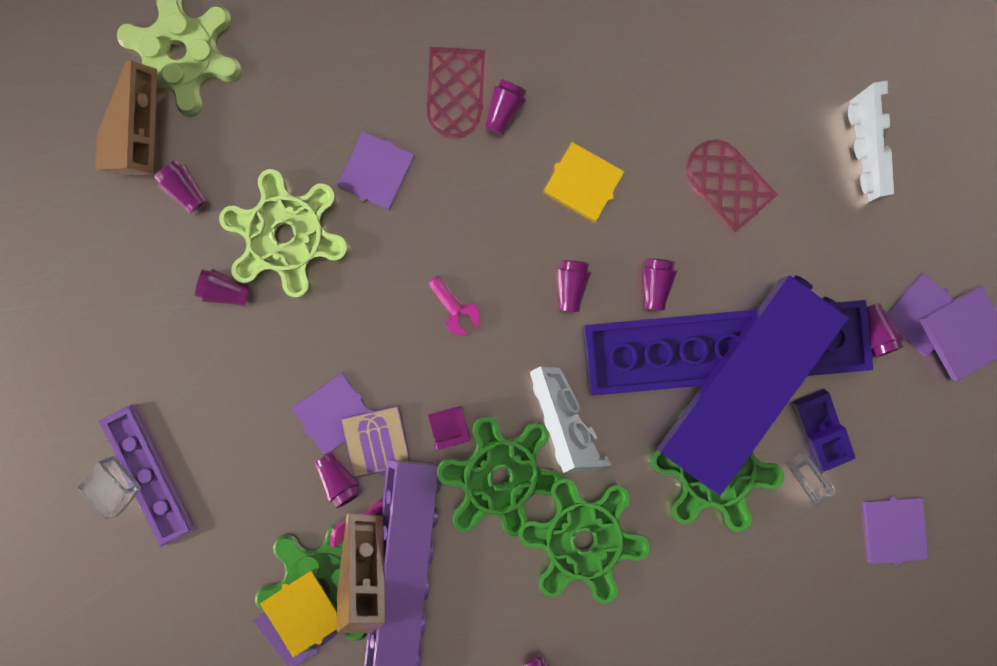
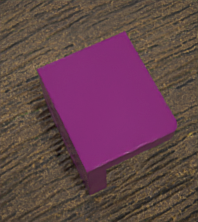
M462 405L428 415L435 439V450L471 441Z

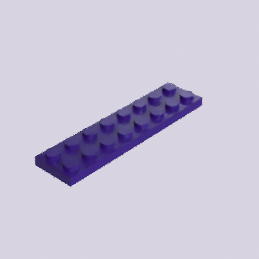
M866 300L837 302L842 307L840 312L849 319L808 376L873 370ZM757 310L584 325L590 396L702 386Z

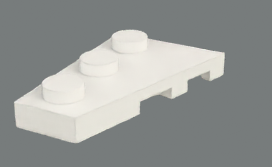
M887 80L872 83L854 97L848 107L849 122L851 125H854L857 137L854 142V151L857 159H861L863 170L860 178L861 188L867 194L868 202L883 200L894 195L892 151L888 145L884 146L887 128L890 127V114L882 112L881 95L888 94Z
M540 366L531 371L530 374L534 383L533 391L540 401L545 416L544 424L551 434L556 449L555 457L562 467L563 473L596 472L612 467L607 455L600 457L592 441L596 440L597 436L592 427L587 428L578 415L580 404L561 368Z

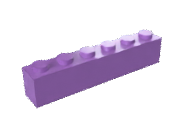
M387 459L381 515H383L385 624L373 633H368L364 666H421L422 656L419 650L420 635L424 634L426 627L423 606L424 600L428 598L430 591L427 569L434 555L431 533L432 528L436 527L438 518L437 509L434 507L435 497L441 488V481L437 476V465L428 462Z

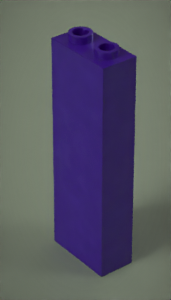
M788 275L780 278L656 449L720 496L849 319L840 312L842 307L829 297L824 296L821 298L811 291L813 286L798 275L794 277Z

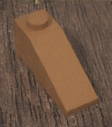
M132 60L125 62L97 133L95 170L121 176L153 174L157 89L156 68Z
M347 514L337 591V633H373L385 624L383 515Z

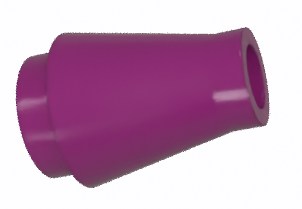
M501 79L499 86H494L485 127L504 135L506 128L526 102L524 96L527 90Z
M174 160L155 175L159 182L158 187L184 206L190 214L207 201L201 194L186 164L181 165L178 160Z
M647 258L646 266H642L645 292L644 307L665 310L666 302L677 274V270H674L675 261Z
M561 260L560 268H557L560 310L580 312L581 302L591 272L588 271L589 263Z
M213 268L211 271L202 269L194 296L202 298V302L245 306L250 286L244 285Z
M881 303L868 306L871 350H873L875 357H881L903 348L901 339L904 337L883 310Z
M333 453L323 456L314 463L319 472L328 502H333L336 508L350 503L361 494L358 489L359 482L341 465Z

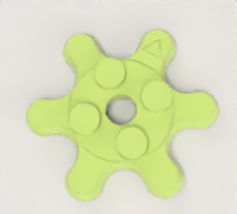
M156 0L159 11L156 22L146 28L132 23L123 24L117 31V40L122 47L138 52L142 58V64L157 69V89L168 88L174 93L176 107L182 115H197L202 108L199 90L205 80L217 78L223 82L230 83L236 81L241 75L242 69L237 59L222 55L216 47L218 36L231 25V15L224 7L215 6L210 8L201 17L191 18L183 10V0ZM172 44L186 45V54L180 60L170 58Z
M267 169L258 177L261 199L256 207L246 210L237 206H228L221 211L219 216L220 224L225 230L241 234L246 241L244 254L232 264V275L237 281L248 283L253 281L260 272L267 269L274 270L281 276L285 293L291 297H301L309 288L306 266L310 260L315 257H324L331 261H337L342 259L347 252L346 241L339 235L325 232L320 224L322 213L334 203V191L327 184L320 183L314 185L304 196L294 197L286 191L282 174L277 170ZM284 224L290 225L293 229L294 237L287 243H279L275 237L277 228Z

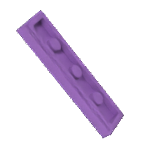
M129 405L99 420L159 546L162 547L194 531L195 528L135 405Z

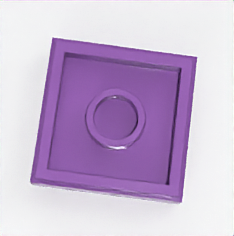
M983 285L971 289L919 319L952 381H959L997 359V311Z

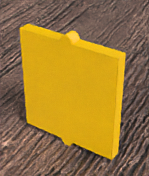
M571 142L560 163H555V172L543 192L596 222L607 201H611L614 198L612 193L624 171Z
M312 570L290 584L285 582L281 590L260 603L292 657H295L315 643L320 645L324 637L337 629V610Z

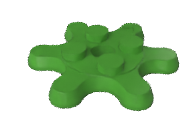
M488 416L481 417L473 425V435L477 442L474 452L463 460L451 458L441 461L437 468V476L443 484L448 486L457 485L465 491L463 502L456 508L453 514V524L457 530L461 532L471 531L483 517L493 514L501 518L503 529L508 535L518 536L520 527L528 521L524 510L527 500L536 494L551 495V488L554 482L562 479L557 471L541 469L536 463L537 453L547 443L549 433L544 425L531 423L517 437L507 440L501 436L499 424L495 419ZM506 468V478L500 483H492V471Z
M656 451L652 457V465L658 473L675 475L683 484V493L672 507L674 518L682 524L693 523L703 509L715 507L723 513L725 522L730 529L737 532L745 531L752 522V515L746 504L748 493L757 487L769 490L776 489L784 481V472L779 465L761 462L752 452L720 496L659 451Z
M567 478L558 479L551 488V495L557 506L554 518L546 523L527 521L522 524L518 532L519 539L524 546L541 548L549 555V567L539 579L540 591L548 597H556L564 591L569 582L582 580L589 584L596 601L602 604L611 603L618 594V586L612 576L615 564L623 559L641 561L649 555L651 550L650 543L646 537L640 534H628L620 527V515L630 503V494L625 487L613 485L605 491L600 500L587 502L579 496L577 486L573 481ZM581 531L591 532L593 534L592 545L587 549L577 548L574 544L576 533Z
M336 524L328 528L323 544L315 550L303 548L293 535H281L275 540L273 552L284 564L285 576L278 584L266 585L257 591L255 603L261 611H264L260 605L262 601L281 590L285 582L290 584L310 570L313 571L317 579H324L330 584L331 589L328 597L337 610V591L342 557L339 553L343 549V540L336 548L330 545L331 532ZM344 633L345 637L351 641H360L368 634ZM313 644L306 650L302 651V653L308 652L311 649H313L315 644Z

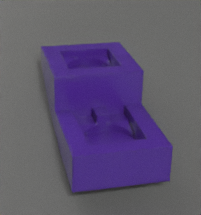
M819 390L792 402L808 444L823 472L856 459L847 430L840 424L832 398L827 390Z

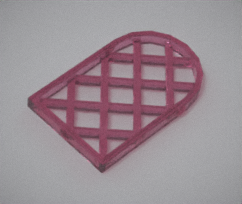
M430 47L426 101L427 116L433 129L440 135L452 139L462 138L472 133L478 126L483 110L485 50ZM439 53H453L446 60L439 55ZM462 54L476 56L469 62ZM433 56H435L441 62V65H439L434 71ZM458 56L465 66L456 73L448 64ZM480 58L481 74L472 66ZM443 68H446L453 76L445 84L435 76ZM470 69L477 78L467 86L460 76ZM433 79L440 88L431 95ZM455 80L464 88L456 97L447 89ZM480 82L478 98L471 89ZM444 91L451 101L441 108L434 99ZM468 92L476 102L466 110L458 100ZM431 103L439 111L432 118L430 111ZM456 104L463 113L453 121L446 111ZM479 105L478 115L475 120L470 112ZM441 115L450 123L443 131L434 123ZM467 117L473 125L463 132L457 124ZM454 128L458 133L451 134L448 132Z
M717 139L705 141L696 146L688 157L686 170L691 184L734 232H737L752 217L758 215L759 211L778 195L740 152L728 142ZM708 145H720V156L707 155ZM703 147V155H695L697 150ZM725 148L730 150L735 156H725ZM692 159L703 160L702 172L691 171ZM707 160H720L719 173L707 172ZM724 161H737L736 174L724 173ZM743 164L751 174H741V165ZM693 176L702 177L701 187L696 183ZM706 177H719L718 190L706 189ZM736 178V191L723 190V179ZM741 179H753V192L740 191ZM758 181L768 192H758ZM707 194H718V206ZM723 195H735V208L722 207ZM740 196H753L752 209L739 208ZM757 196L769 197L757 208ZM724 212H735L734 223ZM739 213H751L739 224Z

